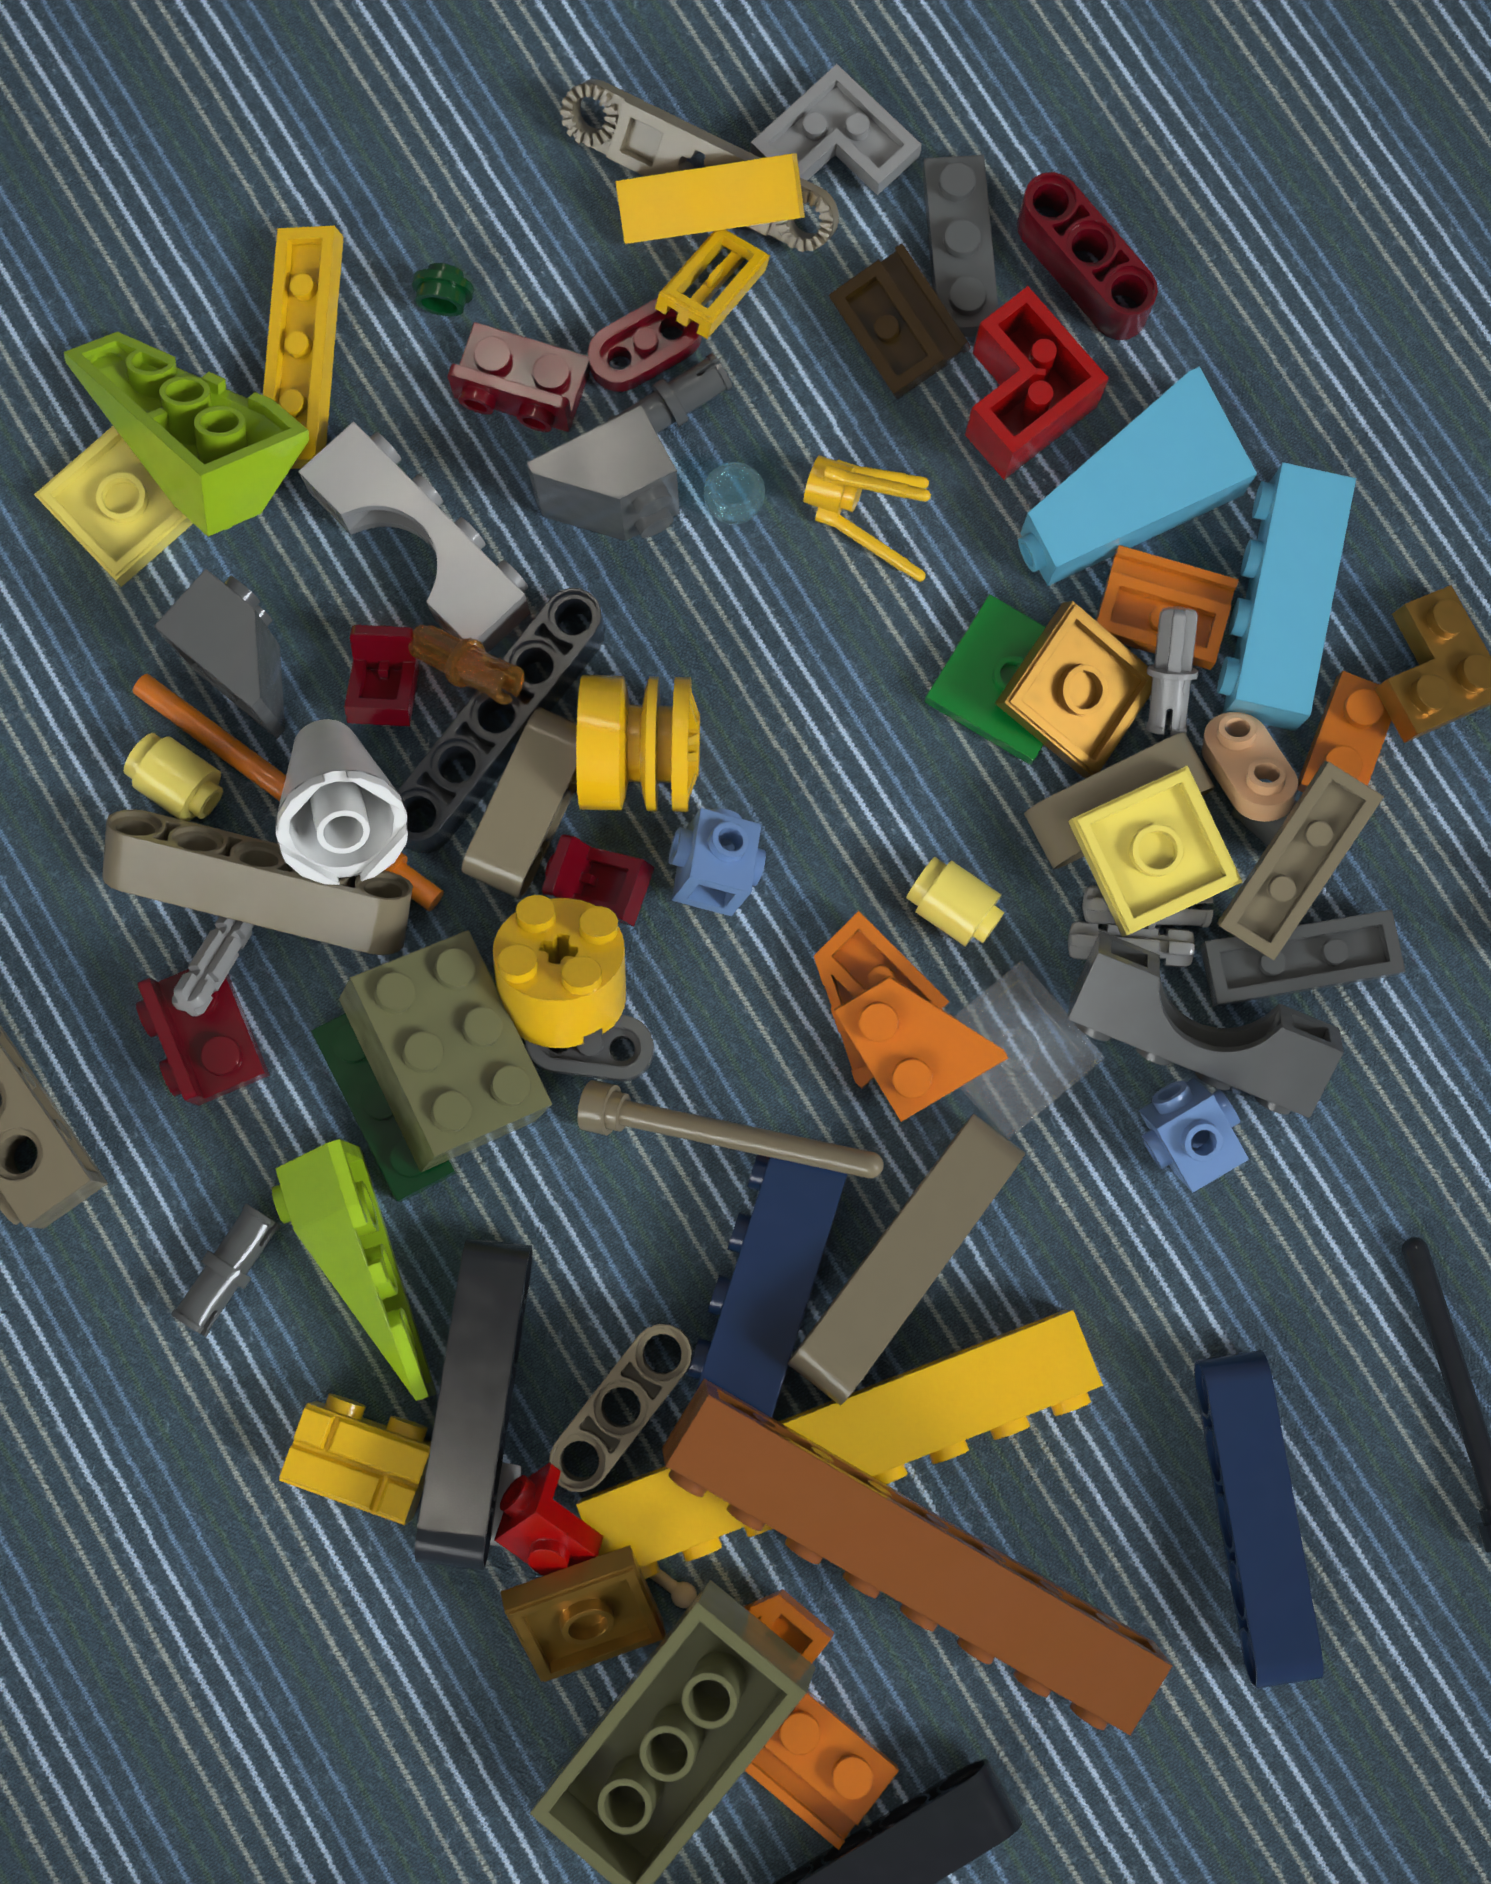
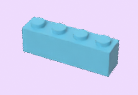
M1282 462L1270 482L1261 481L1252 511V518L1261 520L1257 540H1249L1241 565V576L1249 578L1246 598L1237 599L1229 625V634L1238 636L1234 658H1225L1217 686V693L1226 695L1223 713L1241 712L1257 718L1262 724L1296 731L1310 717L1356 478Z

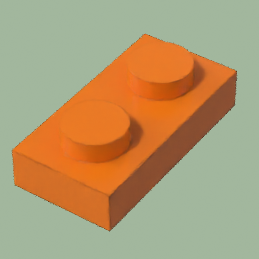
M1342 671L1336 677L1298 779V791H1305L1324 761L1332 763L1368 786L1392 721L1374 689L1379 684Z

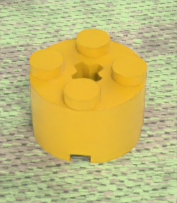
M532 895L522 899L516 906V912L507 918L498 930L493 944L496 988L519 1036L528 1042L543 1047L570 1048L584 1044V1036L590 1035L601 1028L602 1034H604L619 1020L626 1002L625 947L616 914L609 908L594 906L576 899H549L543 895Z

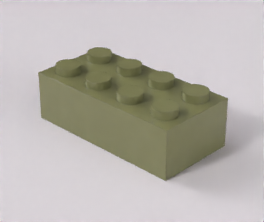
M709 1580L548 1783L531 1810L530 1815L611 1884H654L805 1696L816 1667L718 1585Z

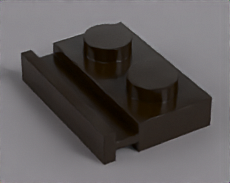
M903 243L894 248L895 252L882 261L878 259L828 295L896 400L947 366V362L962 352L964 354L971 349L969 342Z

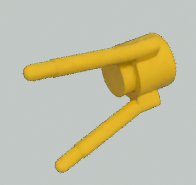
M819 455L810 471L803 497L804 503L818 507L815 521L835 527L914 580L922 582L926 578V574L922 569L840 514L843 509L850 512L855 510L862 489L926 502L931 497L930 492L926 489L929 486V480L926 477L857 466L839 459L835 461Z

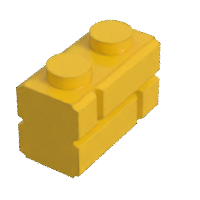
M334 1394L328 1395L325 1404L318 1401L307 1403L296 1429L294 1441L289 1448L279 1475V1481L402 1525L409 1523L415 1515L424 1489L431 1441L425 1440L428 1428L397 1416H390L387 1426L363 1417L366 1409L365 1405Z

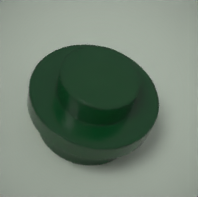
M433 263L428 266V269L419 270L413 276L412 287L417 292L415 302L427 312L440 316H459L464 312L465 304L472 300L474 287L470 281L464 278V273L455 266L445 263Z

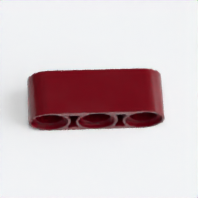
M1056 172L1042 173L1034 177L1026 187L1017 220L1018 234L1023 243L1101 333L1115 340H1128L1138 335L1147 322L1158 293L1157 281L1152 272L1073 181L1065 175ZM1050 207L1057 211L1060 216L1048 218L1038 213L1036 208ZM1077 251L1090 252L1097 257L1098 262H1083L1074 253ZM1120 295L1130 297L1138 307L1132 309L1120 307L1112 297Z

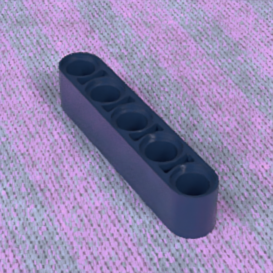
M1261 1350L1196 1360L1194 1363L1195 1386L1241 1650L1249 1681L1252 1687L1257 1689L1321 1679L1324 1673L1323 1657L1275 1389L1268 1360Z

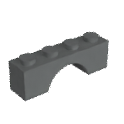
M1102 931L1099 932L1070 995L1068 1020L1075 1022L1077 1028L1084 1034L1101 1041H1109L1111 1038L1127 1043L1134 1046L1142 1057L1159 1065H1170L1173 1062L1193 1070L1201 1081L1214 1088L1229 1090L1232 1086L1254 1095L1257 1102L1262 1106L1279 1114H1289L1293 1111L1310 1118L1344 1053L1338 1027L1282 1004H1278L1257 1021L1239 1027L1217 1028L1191 1020L1171 1003L1164 991L1160 977V955Z

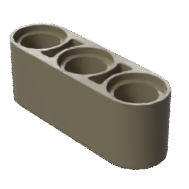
M538 707L534 711L524 728L468 847L462 863V873L517 899H521L525 895L577 788V723L542 707Z
M1181 732L1053 794L1029 808L1024 815L1053 870L1084 857L1068 821L1185 766L1189 767L1202 797L1215 789V786L1186 733Z
M657 1324L646 1328L638 1335L558 1438L550 1452L549 1463L561 1470L558 1484L561 1487L573 1492H584L596 1487L606 1477L680 1381L692 1362L693 1353L690 1339L682 1329L672 1324ZM658 1334H666L675 1338L680 1344L682 1351L679 1365L674 1370L666 1373L657 1372L647 1364L644 1356L648 1341ZM618 1387L632 1390L638 1396L641 1404L638 1418L633 1423L627 1425L611 1421L604 1409V1401L608 1392ZM585 1441L596 1449L599 1456V1467L593 1475L577 1477L567 1470L563 1458L564 1451L569 1443Z

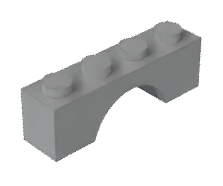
M353 421L298 471L309 493L350 535L370 528L395 527L417 535L434 550L437 556V575L432 591L427 599V604L434 620L477 663L530 614L524 594L528 589L527 583L508 562L502 560L496 566L481 551L486 545L485 541L464 518L460 517L453 522L439 508L443 503V499L424 477L418 474L411 480L396 465L401 461V457L380 433L375 432L369 437Z

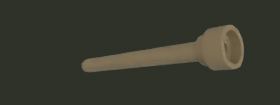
M590 1080L583 1089L578 1105L577 1120L579 1128L583 1131L601 1135H609L613 1130L621 1132L626 1126L864 1178H875L883 1170V1160L875 1152L633 1102L629 1094L621 1092L618 1085Z

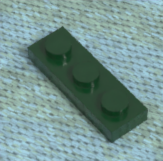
M346 1013L311 1030L397 1202L401 1203L458 1173L451 1159L420 1173Z

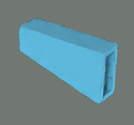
M1200 366L1187 372L1028 512L1020 532L1022 537L1018 539L1019 549L1028 568L1032 572L1039 570L1047 586L1114 556L1118 545L1128 548L1136 546L1245 494L1257 473Z

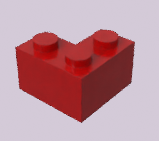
M1029 286L984 319L979 325L972 354L1000 386L972 407L965 436L1002 479L1005 480L1097 408L1109 379L1108 376Z

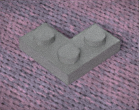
M836 64L751 141V153L760 158L797 153L799 175L805 180H809L836 155L878 195L920 157L922 144Z

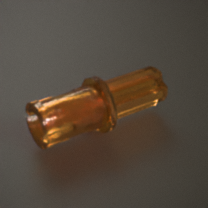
M419 625L412 631L413 641L408 645L411 655L446 673L447 680L454 686H469L503 705L511 703L512 698L510 695L502 692L501 688L516 697L520 693L524 682V672L521 667L487 653L480 641L471 637L461 640L433 625L428 627Z

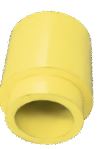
M155 733L146 735L132 749L124 765V774L132 779L134 789L180 820L190 821L195 816L200 819L205 818L216 807L223 793V788L219 786L221 772L170 736L161 738Z
M934 857L928 863L906 896L908 900L918 906L916 909L917 914L965 947L973 937L984 943L1005 913L995 906L1001 897L1000 893L951 860L948 864H945L937 857Z

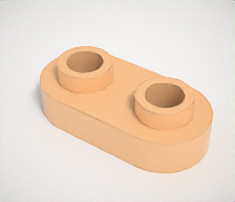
M1241 712L1223 713L1209 721L1204 732L1202 756L1235 809L1243 816L1261 822L1275 821L1286 816L1294 806L1298 778L1265 726L1257 718ZM1259 779H1267L1272 782H1262Z

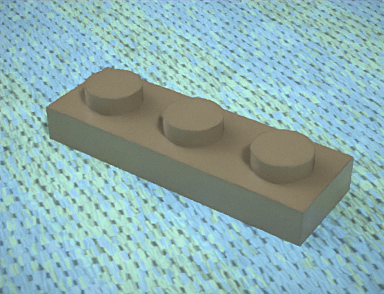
M1324 761L1217 924L1267 957L1275 960L1384 796L1332 763Z

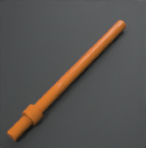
M144 674L138 679L133 687V694L280 802L286 775L151 675ZM401 852L396 861L386 868L385 871L393 872L409 880L413 886L411 899L427 911H431L441 900L444 891L407 864L408 857Z

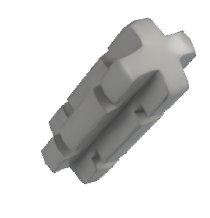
M219 916L214 924L216 929L209 932L188 966L189 972L182 975L174 988L172 1004L176 1009L186 1011L191 1016H199L206 1011L213 999L212 993L218 991L239 956L238 951L245 947L251 937L253 924Z
M1076 921L1072 923L1069 930L1068 951L1069 956L1074 959L1087 960L1100 931L1159 954L1160 959H1164V966H1190L1195 950L1194 935L1187 929L1167 928L1166 934H1158V927H1155L1154 930H1147V927L1122 937L1116 924H1106L1105 930L1098 929L1099 924Z

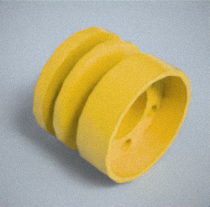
M582 675L578 694L576 774L579 808L582 810H622L627 794L628 782H641L646 810L657 811L659 782L671 783L672 811L688 812L689 798L697 777H699L700 713L692 693L691 677H675L673 706H661L659 677L649 676L642 705H630L624 676Z

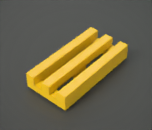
M726 229L713 231L659 292L655 309L665 315L671 308L678 312L677 322L687 327L693 320L699 324L697 334L708 339L766 271L770 255ZM724 247L731 250L691 298L684 295L687 289ZM747 259V264L710 307H704L738 266Z

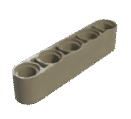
M136 809L114 812L108 816L106 821L102 878L113 889L369 954H393L399 952L404 947L413 886L409 880L401 875L384 870L377 876L361 881L360 875L339 878L340 885H325L302 877L285 862L277 843Z
M973 1114L924 1177L787 1364L841 1406L865 1377L1025 1156V1152L977 1115Z

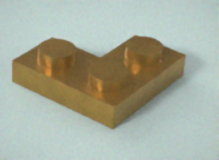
M1452 585L1406 603L1392 613L1419 666L1388 678L1374 689L1404 743L1491 705V656Z

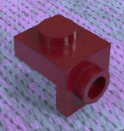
M353 625L350 632L353 663L344 705L347 723L410 726L419 675L414 630L410 627L387 625Z
M562 834L555 853L547 863L546 879L542 892L552 899H576L594 906L609 908L616 914L618 923L634 927L655 867L643 859L590 847L575 836Z

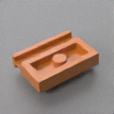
M1118 545L1095 620L1123 645L1155 654L1161 610L1174 606L1193 609L1198 614L1193 665L1211 670L1217 660L1232 606V598L1239 579Z
M807 1691L745 1771L839 1850L845 1842L844 1839L853 1827L860 1823L899 1772V1768L891 1759L817 1697Z

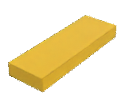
M797 153L615 181L625 244L805 218Z

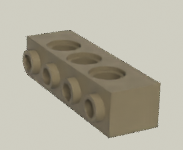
M0 1025V1094L2 1097L0 1107V1210L15 1225L21 1222L24 1227L44 1229L108 1183ZM32 1139L37 1147V1160L30 1170L21 1173L15 1165V1152L22 1142Z

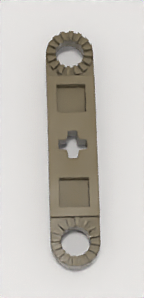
M589 79L576 85L567 92L566 97L561 102L563 104L560 109V115H563L562 125L563 127L566 126L569 137L573 136L578 144L583 143L585 146L605 154L606 158L643 176L694 169V166L686 161V159L692 158L699 151L706 155L704 159L706 167L760 159V157L599 79ZM585 96L588 98L593 97L595 101L599 100L600 106L603 105L605 107L603 112L607 116L604 117L606 123L603 124L602 129L592 128L582 118L580 105ZM800 177L803 204L808 202L811 207H816V212H820L819 219H822V221L820 222L821 228L817 233L802 231L797 227L794 219L746 227L764 236L768 234L788 244L791 249L796 248L801 252L814 251L824 245L834 235L839 222V212L834 199L826 190Z

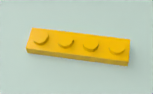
M335 225L277 228L263 395L273 399L309 431V441L291 469H301L327 444L344 236Z

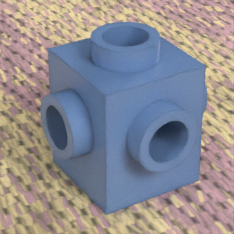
M700 808L686 828L679 827L676 830L672 840L669 864L677 866L671 901L732 916L751 894L752 886L755 887L758 884L763 873L766 852L764 849L758 848L761 824L744 820L738 813L728 809L716 808L708 810Z
M1195 1078L1187 1082L1177 1081L1161 1088L1152 1097V1103L1138 1110L1150 1130L1141 1135V1139L1151 1157L1161 1170L1169 1165L1173 1173L1192 1193L1249 1160L1232 1127L1240 1123L1239 1117L1220 1089L1211 1093Z

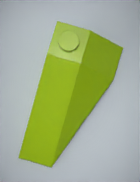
M120 332L112 333L64 352L65 363L171 503L207 537L261 514L309 441L308 429L273 399L254 392L248 398L226 389L225 378L211 372H207L200 378L177 368L175 356Z
M337 1139L275 1168L280 1184L272 1187V1196L282 1223L292 1222L294 1232L413 1398L418 1401L436 1395V1388L361 1147Z

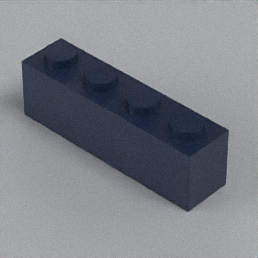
M757 1155L747 1185L748 1188L759 1191L752 1216L739 1212L727 1249L739 1253L732 1279L719 1275L707 1312L720 1316L712 1342L699 1338L687 1376L699 1379L697 1389L705 1378L772 1418L788 1367L787 1363L794 1348L847 1177L846 1173Z

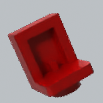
M551 1463L546 1464L529 1477L525 1475L519 1476L510 1484L500 1501V1510L503 1511V1515L494 1541L527 1563L535 1572L543 1576L598 1557L604 1537L553 1500L561 1470Z

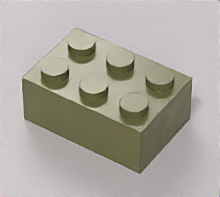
M469 930L350 977L339 997V1001L420 1173L535 1122L552 1105L517 1029L500 999L498 990Z

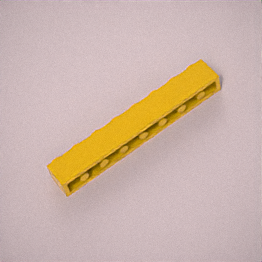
M1062 1310L852 1392L841 1406L832 1400L778 1422L882 1483L888 1484L908 1475L905 1463L928 1454L932 1464L955 1458L969 1451L966 1439L989 1430L993 1440L1008 1437L1030 1427L1027 1415L1050 1406L1054 1416L1074 1411L1091 1403L1088 1391L1104 1385L1074 1310ZM666 1466L581 1498L576 1504L582 1521L604 1536L598 1556L630 1545L645 1579L660 1572L657 1561L682 1552L685 1562L721 1549L723 1546L719 1537L744 1527L747 1537H752L773 1529L765 1524L761 1531H757L744 1525L727 1511L728 1502L709 1491H706L703 1497L687 1492L669 1478L668 1474L671 1469Z

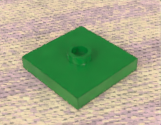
M989 594L933 684L924 702L1027 764L1032 765L1044 744L998 707L995 702L1046 627Z

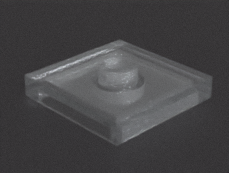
M1022 960L954 1016L966 1026L1001 1046L1008 1056V1059L960 1087L996 1131L1007 1139H1010L1105 1058L1090 1039L1077 1028L1076 1023L1068 1020L1066 1011Z

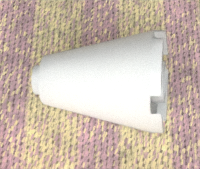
M330 719L309 723L299 731L294 740L275 822L276 838L283 858L302 877L325 885H340L339 878L360 875L361 881L377 876L396 861L407 844L408 819L404 801L347 725Z

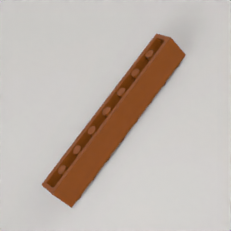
M705 1378L662 1447L665 1466L671 1469L668 1474L669 1478L687 1492L698 1497H703L706 1491L713 1493L729 1503L727 1511L744 1525L757 1531H761L765 1524L787 1536L785 1540L786 1546L801 1558L816 1565H819L821 1560L825 1558L844 1569L843 1578L858 1591L872 1598H877L880 1592L902 1603L900 1611L920 1627L932 1632L936 1629L937 1625L944 1627L959 1636L957 1644L977 1660L991 1665L993 1660L997 1658L1016 1669L1013 1675L1025 1687L1045 1698L1049 1696L1051 1691L1056 1692L1072 1702L1069 1707L1078 1717L1099 1730H1105L1109 1723L1126 1734L1131 1735L1172 1668V1664L1158 1645L1151 1639Z

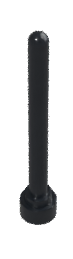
M1411 1237L1403 1243L1402 1254L1485 1506L1479 1510L1482 1522L1477 1524V1528L1485 1552H1491L1490 1434L1428 1245L1421 1238Z

